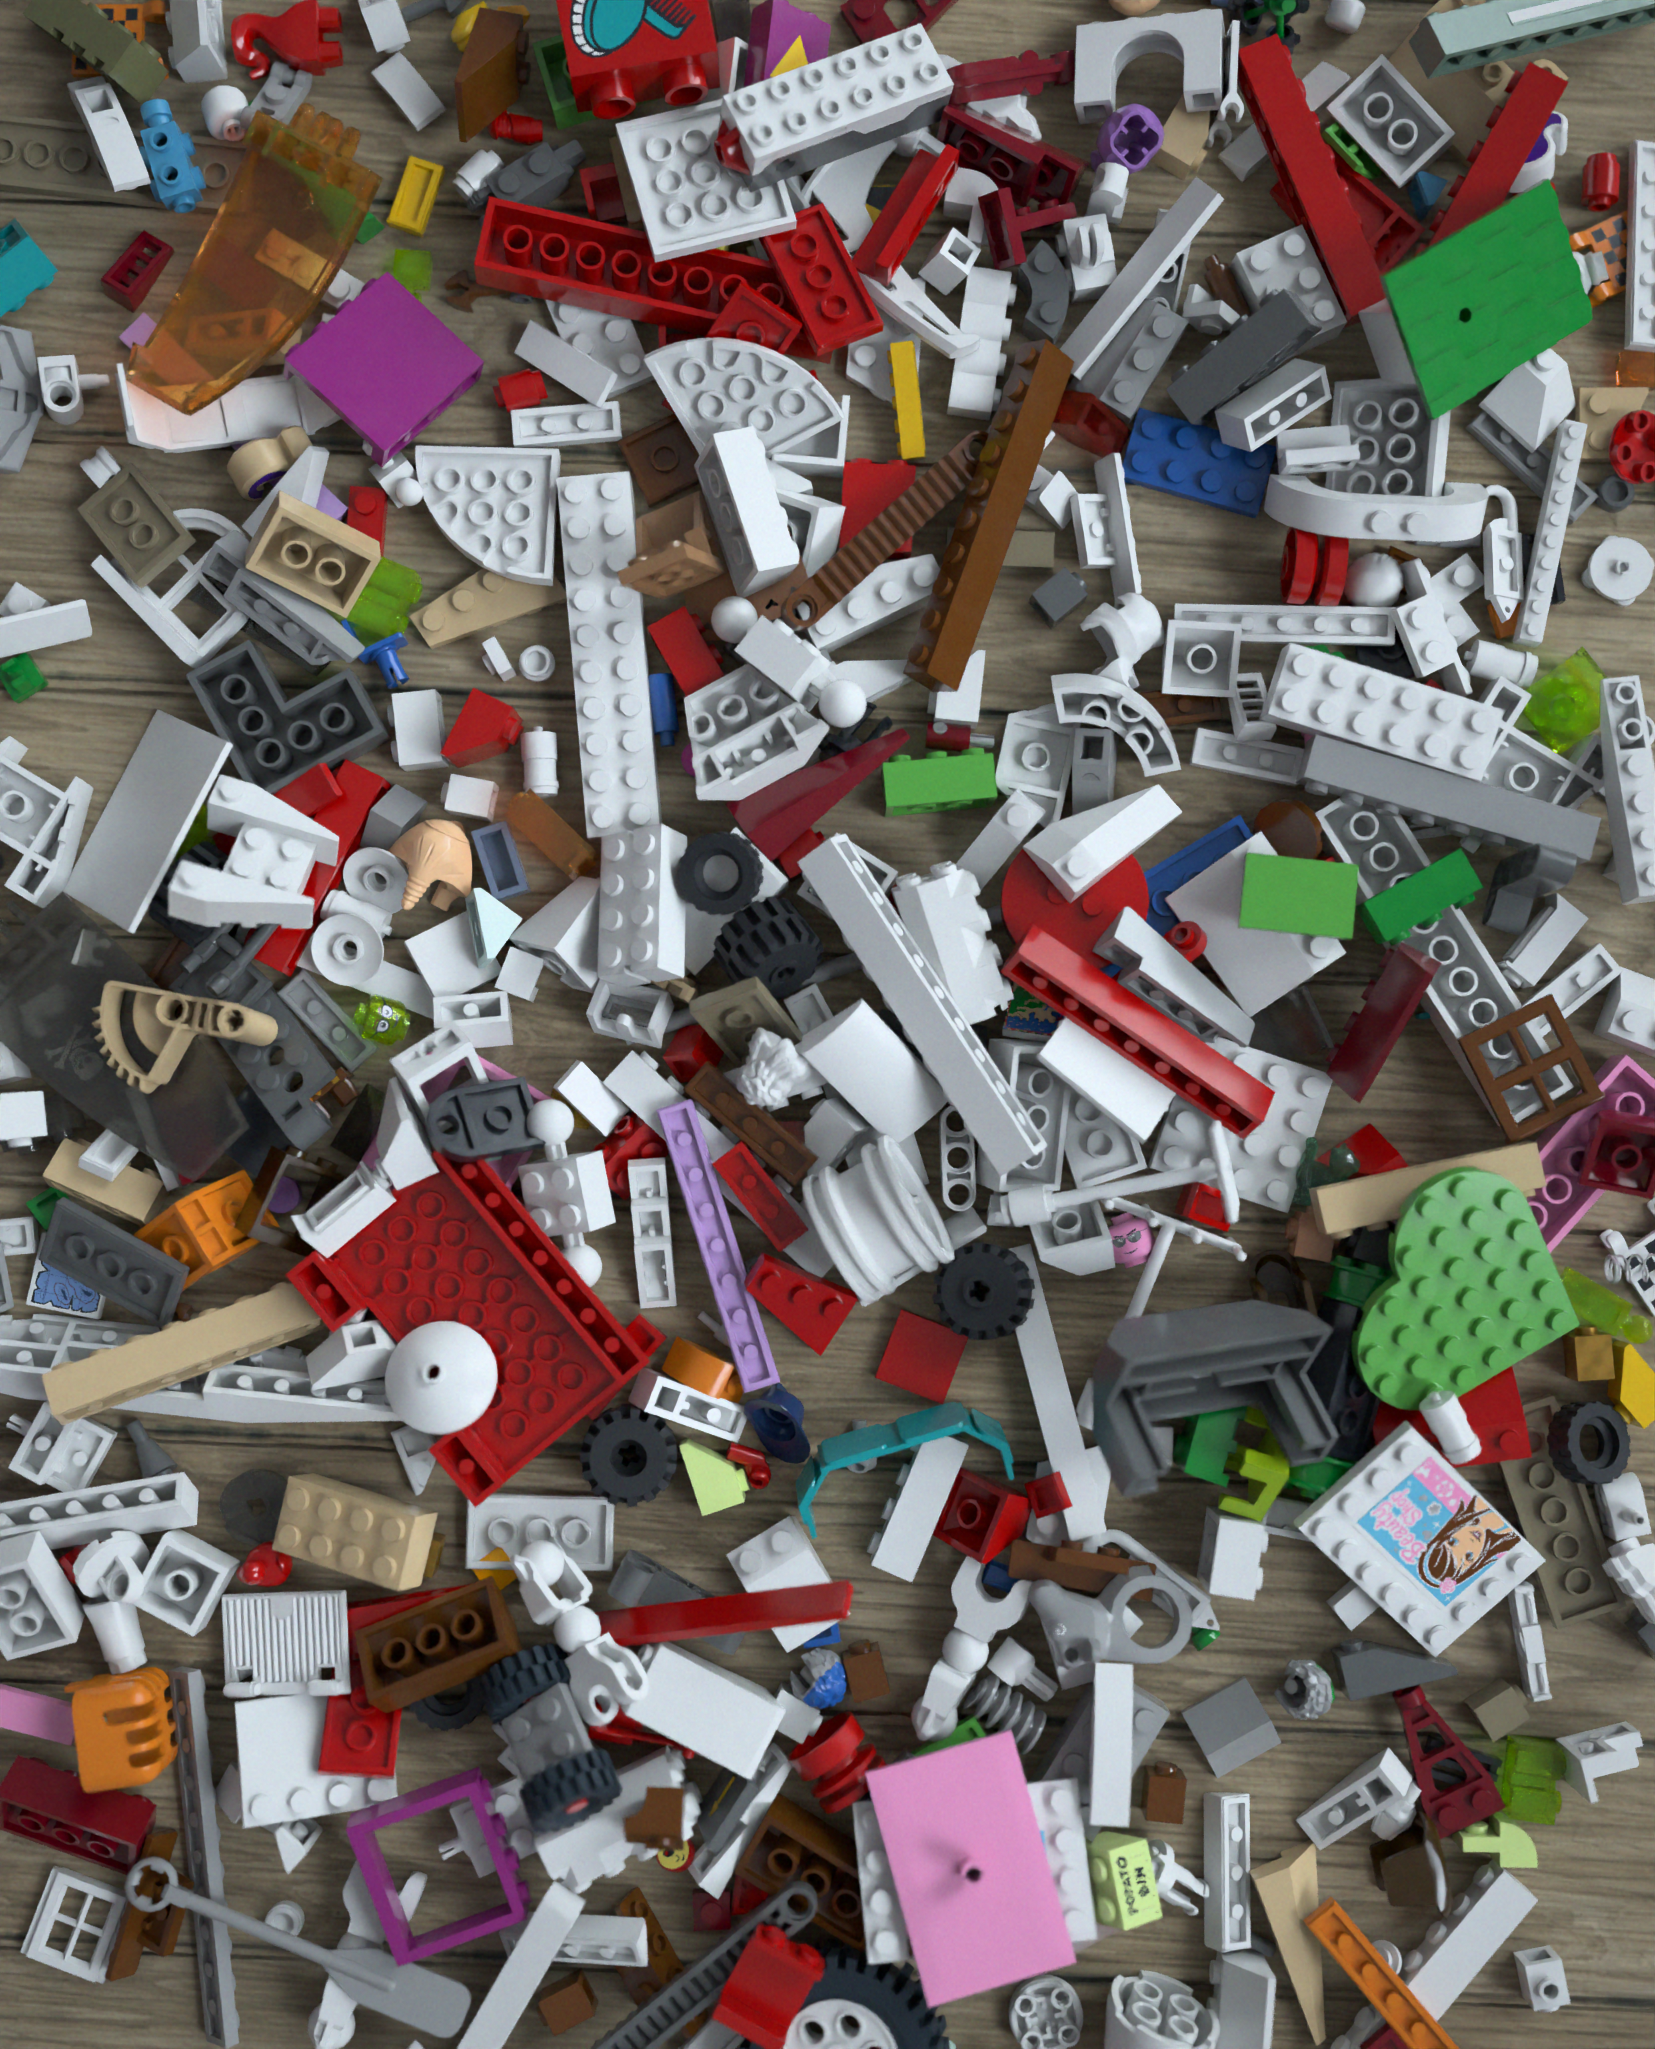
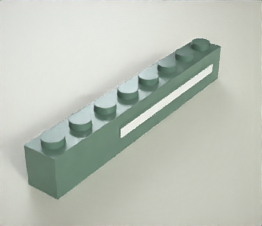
M1488 0L1483 4L1475 6L1463 5L1454 11L1441 14L1433 12L1427 15L1419 23V28L1409 40V44L1427 79L1654 23L1655 0Z

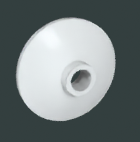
M367 847L357 850L347 859L343 869V880L350 896L363 902H370L393 914L402 909L401 900L409 872L405 865L392 853L380 848Z
M342 913L329 917L318 926L312 938L311 953L316 967L324 977L339 985L355 986L368 981L378 972L383 962L384 946L379 932L372 923L361 916ZM348 941L356 944V953H350L347 950L346 944Z

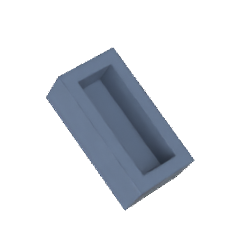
M505 820L471 831L491 895L499 902L531 892L509 823Z

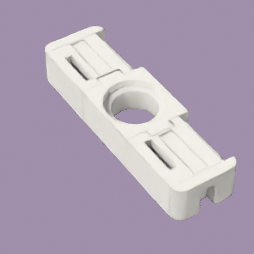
M1523 1580L1507 1594L1523 1691L1525 1696L1530 1698L1532 1702L1550 1700L1552 1695L1549 1690L1545 1666L1546 1657L1541 1627L1537 1619L1533 1595L1534 1588L1530 1583Z

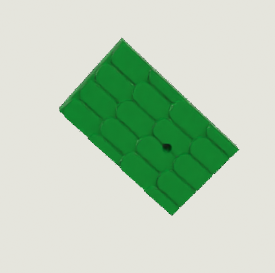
M1549 179L1539 181L1381 275L1379 278L1386 299L1358 312L1382 381L1416 384L1428 419L1435 420L1477 395V392L1508 375L1513 369L1554 346L1559 340L1585 326L1593 319L1591 302L1584 291L1580 267L1573 256L1569 232L1562 221L1558 209V198Z

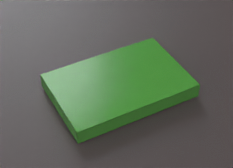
M1246 853L1237 928L1351 940L1353 936L1359 865Z

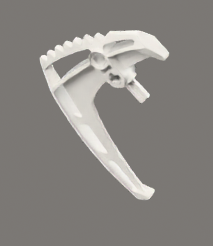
M938 54L946 70L963 64L948 55ZM926 126L817 167L807 183L804 182L800 175L788 178L784 182L793 211L796 213L811 207L810 204L815 197L820 203L823 202L827 212L848 237V240L842 242L850 258L853 259L852 254L858 251L873 226L865 204L872 183L891 152L894 151L902 156L915 157L918 150L923 149L939 157L946 145L931 136V128ZM901 265L890 281V284L896 289L892 292L885 289L879 282L858 272L873 303L948 358H961L979 349L980 336L964 334L925 295ZM904 304L913 305L917 310H919L923 315H925L929 320H931L946 334H944L942 331L931 325L929 322L924 320L922 317H920L918 314H916L914 311H912Z

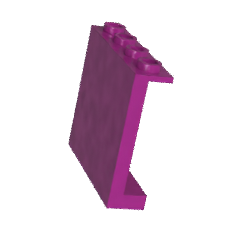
M387 271L378 280L375 278L370 279L363 286L360 295L353 301L348 299L343 302L329 322H320L312 330L310 338L302 345L296 343L287 351L284 356V378L288 381L295 375L372 446L371 458L382 468L480 380L484 361Z

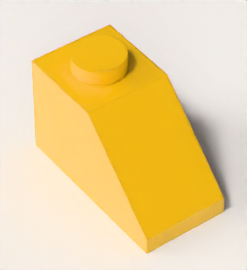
M1616 1340L1612 1343L1615 1379H1608L1607 1396L1615 1404L1612 1409L1618 1411L1626 1425L1632 1424L1645 1429L1655 1420V1373L1630 1343Z

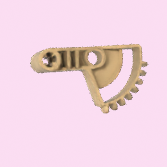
M108 981L105 984L101 1006L92 1008L94 1013L100 1014V1019L91 1024L95 1028L102 1029V1032L95 1039L97 1042L106 1043L99 1051L102 1055L110 1057L106 1064L111 1068H118L116 1075L122 1079L128 1078V1085L136 1088L139 1087L141 1092L147 1094L152 1093L160 1084H168L193 1037L197 1034L249 1043L256 1046H266L275 1040L278 1033L277 1023L272 1016L239 1004L117 981ZM125 991L136 992L133 1006V1023L139 1039L146 1048L159 1056L150 1073H147L134 1061L122 1037L120 1011ZM180 1004H182L183 1013L181 1017L176 1020L175 1010Z

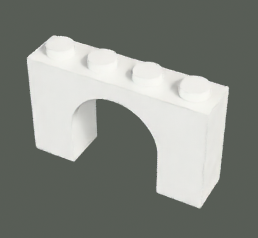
M1201 9L1197 12L1166 13L1154 17H1131L1120 21H1097L1086 25H1078L1076 31L1074 105L1079 124L1105 122L1115 112L1116 83L1121 71L1136 57L1151 52L1170 54L1184 65L1183 92L1187 113L1218 110L1224 100L1225 29L1222 9Z

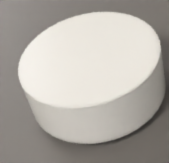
M280 1901L270 1909L265 1918V1923L297 1936L304 1925V1912L293 1901Z

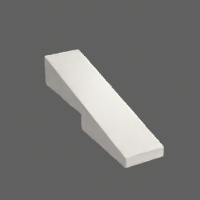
M774 1742L765 1751L753 1775L759 1792L721 1851L716 1853L707 1848L704 1843L695 1853L694 1860L688 1868L697 1884L717 1899H719L792 1768L786 1754Z

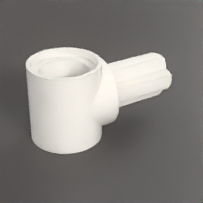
M1009 1635L986 1665L1008 1685L1013 1687V1685L1023 1684L1043 1701L1050 1700L1058 1688L1054 1680L1034 1666L1035 1656Z

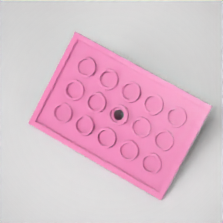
M1010 1729L865 1772L928 2007L1077 1963ZM970 1867H977V1871L974 1874H966Z

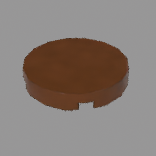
M1277 799L1262 808L1254 820L1253 835L1261 831L1278 856L1315 860L1322 850L1323 841L1321 842L1320 833L1323 831L1321 822L1314 811L1301 801Z

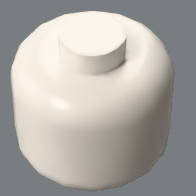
M1332 0L1325 16V23L1328 27L1340 32L1354 34L1359 28L1365 13V6L1359 0Z

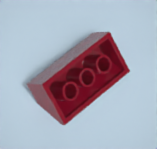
M1401 942L1396 950L1388 948L1378 966L1384 969V972L1378 982L1373 979L1370 980L1361 996V999L1366 1001L1360 1014L1356 1011L1352 1012L1343 1028L1344 1031L1348 1032L1343 1044L1335 1042L1325 1060L1331 1063L1326 1075L1358 1103H1361L1442 964L1404 942Z
M18 1755L0 1785V1830L127 1876L132 1867L140 1861L142 1847L148 1834L152 1833L156 1822L157 1805L153 1804L149 1798L139 1794L131 1796L117 1789L86 1793L82 1787L78 1772L69 1769L64 1771L50 1767L44 1760L36 1757L28 1759Z

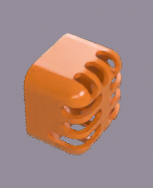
M146 1667L122 1674H98L89 1680L71 1682L64 1687L65 1693L74 1692L72 1698V1717L80 1779L86 1793L149 1783L175 1759L178 1752V1742L170 1741V1735L176 1729V1722L174 1719H167V1713L173 1707V1698L164 1697V1691L170 1685V1679L168 1674L161 1668ZM105 1712H106V1718H107L108 1723H106L105 1720H104V1713H105Z

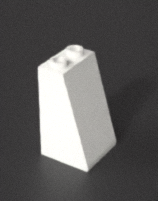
M737 827L729 833H736L742 839H747ZM757 849L760 854L759 859L763 862L762 876H764V879L759 887L761 890L757 896L753 897L752 902L756 900L763 902L766 897L774 896L778 899L789 888L788 879ZM715 855L704 866V880L715 891H728L734 887L738 880V868L731 858L724 855ZM686 900L684 976L686 977L691 972L698 978L716 960L713 950L716 948L714 946L715 938L722 934L721 927L725 922H730L734 918L733 914L736 912L722 916L721 914L709 915L706 911L701 912L697 910L695 905Z
M667 1641L644 1644L637 1658L648 1677L649 1690L646 1696L636 1703L626 1705L619 1703L625 1715L751 1780L786 1710L767 1688ZM625 1679L627 1685L634 1690L632 1682L629 1679Z

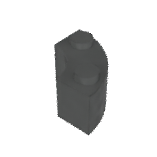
M1041 239L1027 256V262L1019 266L1015 284L1025 294L1028 304V312L1025 316L1021 333L1031 341L1047 339L1055 346L1068 309L1069 287L1059 258L1050 246Z

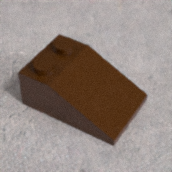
M479 8L454 80L460 142L467 143L519 99L522 86L529 84L531 64L530 62H525V55L529 47V33L523 29V15Z

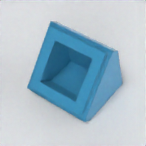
M1424 171L1416 173L1407 191L1417 219H1425L1448 180Z

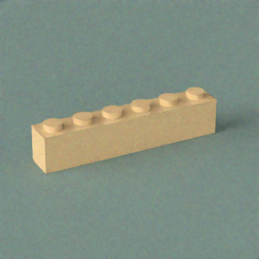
M1537 1142L1512 1144L1310 1188L1309 1193L1318 1232L1330 1233L1331 1239H1337L1353 1235L1352 1228L1366 1226L1367 1231L1390 1227L1389 1220L1400 1218L1401 1213L1398 1212L1400 1207L1419 1185L1440 1172L1457 1167H1476L1477 1169L1495 1172L1514 1184L1525 1198L1535 1196L1534 1189L1547 1186Z

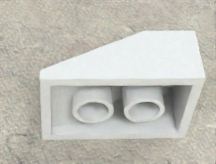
M788 1516L727 1554L729 1561L748 1593L833 1582L795 1516ZM839 1621L773 1628L772 1631L788 1653Z

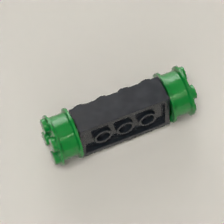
M1336 1255L1334 1261L1329 1263L1334 1267L1328 1291H1322L1321 1295L1346 1303L1323 1297L1317 1317L1333 1330L1306 1372L1339 1437L1323 1461L1293 1467L1289 1466V1477L1283 1487L1293 1489L1295 1485L1296 1488L1300 1489L1299 1494L1316 1500L1357 1464L1356 1462H1360L1365 1457L1381 1399L1364 1384L1357 1373L1352 1357L1353 1330H1358L1364 1314L1361 1309L1365 1302L1380 1285L1394 1276L1390 1270L1359 1261L1357 1265L1356 1260Z

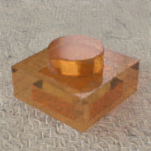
M1645 351L1620 352L1616 356L1617 387H1649V391H1653L1655 389V353Z

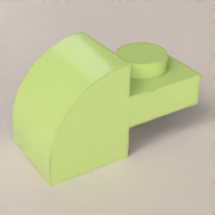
M1496 1812L1490 1815L1489 1825L1483 1821H1478L1452 1834V1840L1463 1852H1489V1856L1499 1867L1537 1868V1852L1531 1838L1515 1821L1503 1813Z

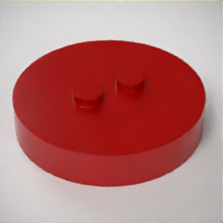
M1022 849L1014 858L1006 873L1000 896L1001 918L1007 935L1014 946L1034 924L1099 970L1113 963L1092 950L1123 908L1130 907L1146 922L1149 906V893L1145 875L1133 854L1129 855L1094 885L1069 903L1026 851Z

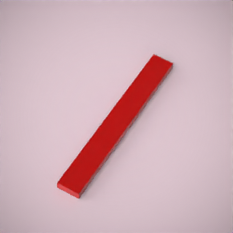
M849 1580L594 1613L600 1621V1637L609 1632L614 1642L624 1647L848 1620L854 1588Z

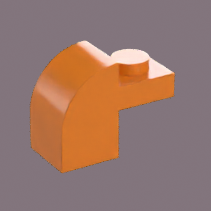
M676 1336L661 1370L679 1382L718 1400L723 1398L739 1404L744 1390L735 1361L721 1357L703 1345Z

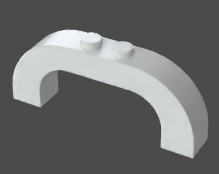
M1270 474L1264 511L1280 523L1317 534L1360 539L1447 542L1470 539L1480 534L1489 493L1481 484L1445 482L1443 496L1440 497L1345 493L1319 487L1313 484L1306 476Z

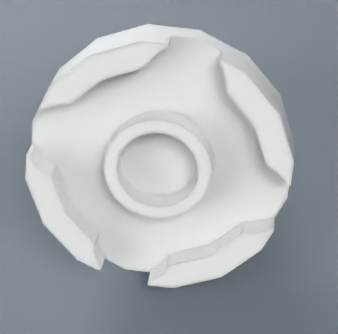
M115 1531L111 1533L113 1538L101 1544L97 1539L91 1542L79 1554L73 1565V1572L76 1575L75 1581L83 1594L92 1598L107 1597L111 1602L131 1605L138 1601L143 1593L144 1579L142 1574L149 1563L150 1552L140 1535L132 1531ZM127 1588L126 1593L122 1595V1591Z

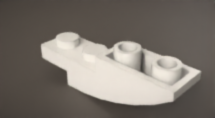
M103 76L67 83L70 97L91 137L93 149L114 191L132 190L138 186L150 184V178L139 148L110 83H106Z

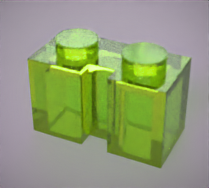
M381 556L378 565L350 611L347 621L354 628L381 640L398 632L404 634L409 618L406 616L411 604L418 602L422 594L423 584H421V577L415 570Z
M1508 1734L1500 1796L1506 1806L1501 1811L1509 1819L1548 1825L1555 1824V1816L1560 1812L1562 1806L1561 1793L1555 1790L1556 1780L1560 1781V1776L1563 1777L1566 1772V1757L1563 1754V1750L1553 1741Z

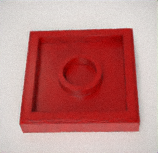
M900 1309L877 1368L875 1378L943 1404L968 1337L956 1334L950 1330V1327Z

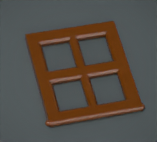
M1548 994L1457 1039L1506 1137V1144H1514L1603 1100L1605 1097V1093L1600 1091L1552 994ZM1544 1014L1559 1047L1532 1060L1516 1027ZM1507 1033L1522 1065L1494 1078L1478 1046ZM1567 1060L1583 1092L1555 1106L1539 1074ZM1530 1079L1545 1111L1517 1124L1501 1092Z

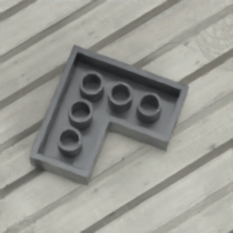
M248 640L185 674L218 736L233 744L228 754L242 780L257 785L272 795L318 763H326L330 772H333L336 767L342 766L345 759L352 762L392 740L359 677L350 668L289 700L261 648L251 640Z

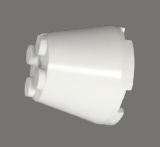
M1140 1970L1138 1977L1124 1978L1119 1975L1112 1983L1106 2006L1104 2049H1214L1220 2033V2023L1213 2009H1205L1191 1996L1193 1989L1160 1973Z

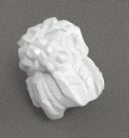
M757 1028L749 1042L750 1055L746 1058V1064L740 1068L736 1087L739 1092L743 1093L746 1102L750 1105L776 1106L779 1102L786 1100L794 1083L805 1081L810 1076L814 1066L802 1055V1041L793 1046L789 1039L782 1040L780 1036L773 1032Z

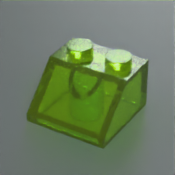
M1583 646L1525 690L1532 696L1524 707L1523 714L1558 755L1601 726L1600 681L1608 679V677Z

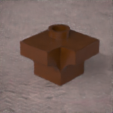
M646 1786L645 1803L641 1810L633 1816L624 1818L623 1834L625 1843L645 1844V1849L662 1851L683 1850L685 1788Z

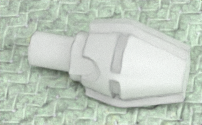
M1414 1780L1411 1781L1403 1799L1374 1817L1371 1830L1380 1838L1391 1841L1412 1824L1417 1813L1414 1808V1802L1422 1791Z

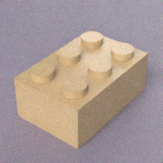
M279 490L246 549L245 568L347 618L381 559L379 541Z

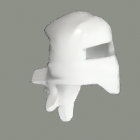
M1133 592L1119 596L1115 600L1114 607L1104 602L1080 624L1083 631L1092 630L1107 656L1105 664L1094 669L1091 675L1109 678L1131 689L1139 686L1133 670V664H1136L1145 652L1154 647H1160L1165 643L1163 624L1155 605L1145 600L1142 595Z

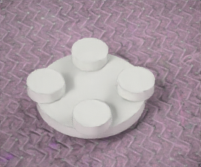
M1611 535L1603 539L1600 546L1593 552L1588 568L1582 573L1581 580L1586 587L1594 588L1601 596L1612 600L1617 606L1626 607L1633 603L1636 596L1641 594L1649 585L1653 574L1654 561L1640 543L1629 538H1619Z

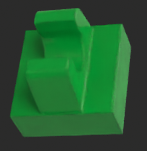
M27 652L22 653L16 658H11L0 665V680L13 701L21 703L49 685L34 659Z

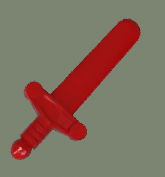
M590 1725L592 1730L601 1734L671 1746L673 1750L680 1751L681 1755L685 1758L693 1759L695 1753L699 1754L665 1735L607 1725Z

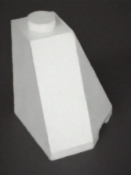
M580 876L509 937L519 950L542 958L544 965L548 969L562 975L560 981L571 988L590 993L595 992L600 980L597 977L600 877L593 879Z

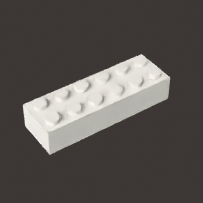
M1289 643L1281 650L1260 719L1311 736L1321 735L1481 782L1504 710L1298 644Z

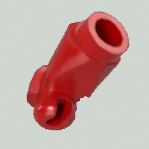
M505 110L486 126L490 136L496 141L498 138L503 137L529 146L535 142H543L542 119H534L530 116L510 112L508 114Z

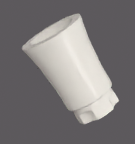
M127 1588L122 1591V1595L126 1593ZM107 1597L92 1598L82 1605L92 1624L104 1660L108 1662L112 1675L129 1672L147 1662L144 1651L145 1643L135 1605L111 1602Z

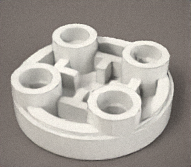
M1037 1975L1025 1980L1017 1987L1010 1999L1008 2015L1012 2032L1023 2049H1066L1074 2046L1079 2041L1083 2024V2010L1076 1991L1069 1983L1053 1975Z

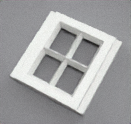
M54 1866L20 1952L26 1954V1957L91 1982L103 1984L106 1980L105 1973L109 1963V1956L113 1950L120 1927V1920L128 1901L126 1891L65 1867ZM68 1886L87 1893L77 1920L58 1913ZM93 1896L112 1903L103 1929L84 1923ZM55 1920L74 1927L64 1953L45 1946ZM80 1930L99 1936L90 1963L71 1956Z

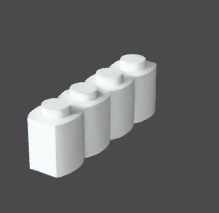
M972 266L967 275L959 330L964 334L979 335L980 347L971 354L955 358L947 409L948 415L989 421L991 410H998L1002 389L995 388L996 376L1004 375L1007 354L1000 353L1001 342L1009 341L1012 319L1005 318L1007 306L1014 307L1017 284L1010 283L1012 272Z

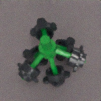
M1228 0L1226 11L1230 12L1229 23L1231 25L1232 20L1240 21L1239 36L1242 33H1247L1249 36L1255 35L1261 23L1262 14L1270 12L1276 15V25L1266 30L1265 38L1278 34L1282 45H1286L1291 55L1293 54V48L1300 43L1301 37L1299 34L1294 33L1293 27L1287 25V23L1296 14H1304L1309 10V0H1262L1264 1L1263 6H1260L1255 0Z

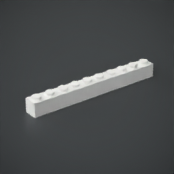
M1565 419L1557 429L1524 586V600L1521 601L1513 639L1515 644L1535 648L1543 640L1588 425L1585 423Z

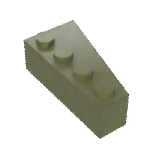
M32 0L23 12V15L41 31L141 105L150 100L169 72L158 61L161 56L160 53L143 40L139 43L134 38L135 35L118 21H115L113 24L107 20L109 16L92 2L86 5L81 0Z

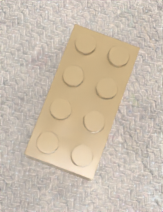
M315 1473L289 1476L272 1549L396 1591L421 1586L438 1512Z

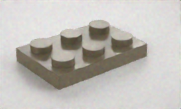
M131 462L77 508L81 516L132 581L141 589L197 542L141 471Z
M757 976L689 1001L691 1015L737 1068L746 1064V1058L750 1055L748 1045L757 1028L773 1032L780 1036L782 1040L787 1038L792 1042L793 1046L802 1041L803 1034Z

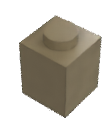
M1501 1677L1463 1700L1482 1732L1493 1742L1531 1719L1524 1708L1529 1703L1523 1692L1516 1684L1510 1686Z

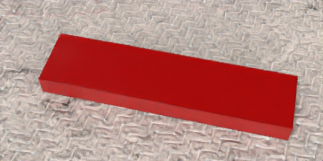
M318 763L273 794V796L308 818L343 795L326 763ZM220 832L212 836L216 846L230 856L237 837Z

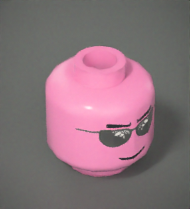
M1128 1212L1111 1218L1113 1226L1108 1229L1112 1238L1115 1262L1118 1264L1124 1263L1125 1268L1147 1262L1156 1241L1148 1221L1141 1217L1134 1218L1133 1214Z

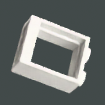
M454 1021L390 1060L409 1101L424 1125L433 1103L428 1104L419 1085L462 1058L472 1078L457 1088L489 1083L470 1039ZM446 1121L437 1123L441 1133L453 1126Z

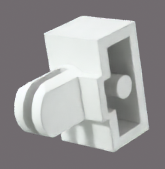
M1106 213L1063 220L1060 233L1055 235V247L1057 256L1064 259V271L1067 277L1071 302L1078 303L1100 299L1117 277L1114 262L1115 256L1111 234L1108 230Z

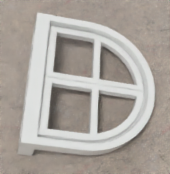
M197 508L173 511L187 530H206L221 536V538L233 530H237L250 541L248 536L238 526L216 512ZM210 550L195 565L184 554L180 555L177 559L188 569V572L161 599L147 585L142 589L137 586L115 558L109 561L102 555H99L91 564L183 662L194 669L209 662L249 619L246 614L223 598L220 591L205 577L207 574L200 570ZM199 582L227 610L200 639L172 611Z

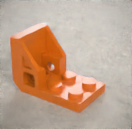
M245 1169L177 1201L133 1234V1236L190 1267L182 1290L183 1292L205 1275L227 1265L264 1243L247 1236L234 1227L254 1184ZM267 1208L262 1221L280 1227L269 1208Z

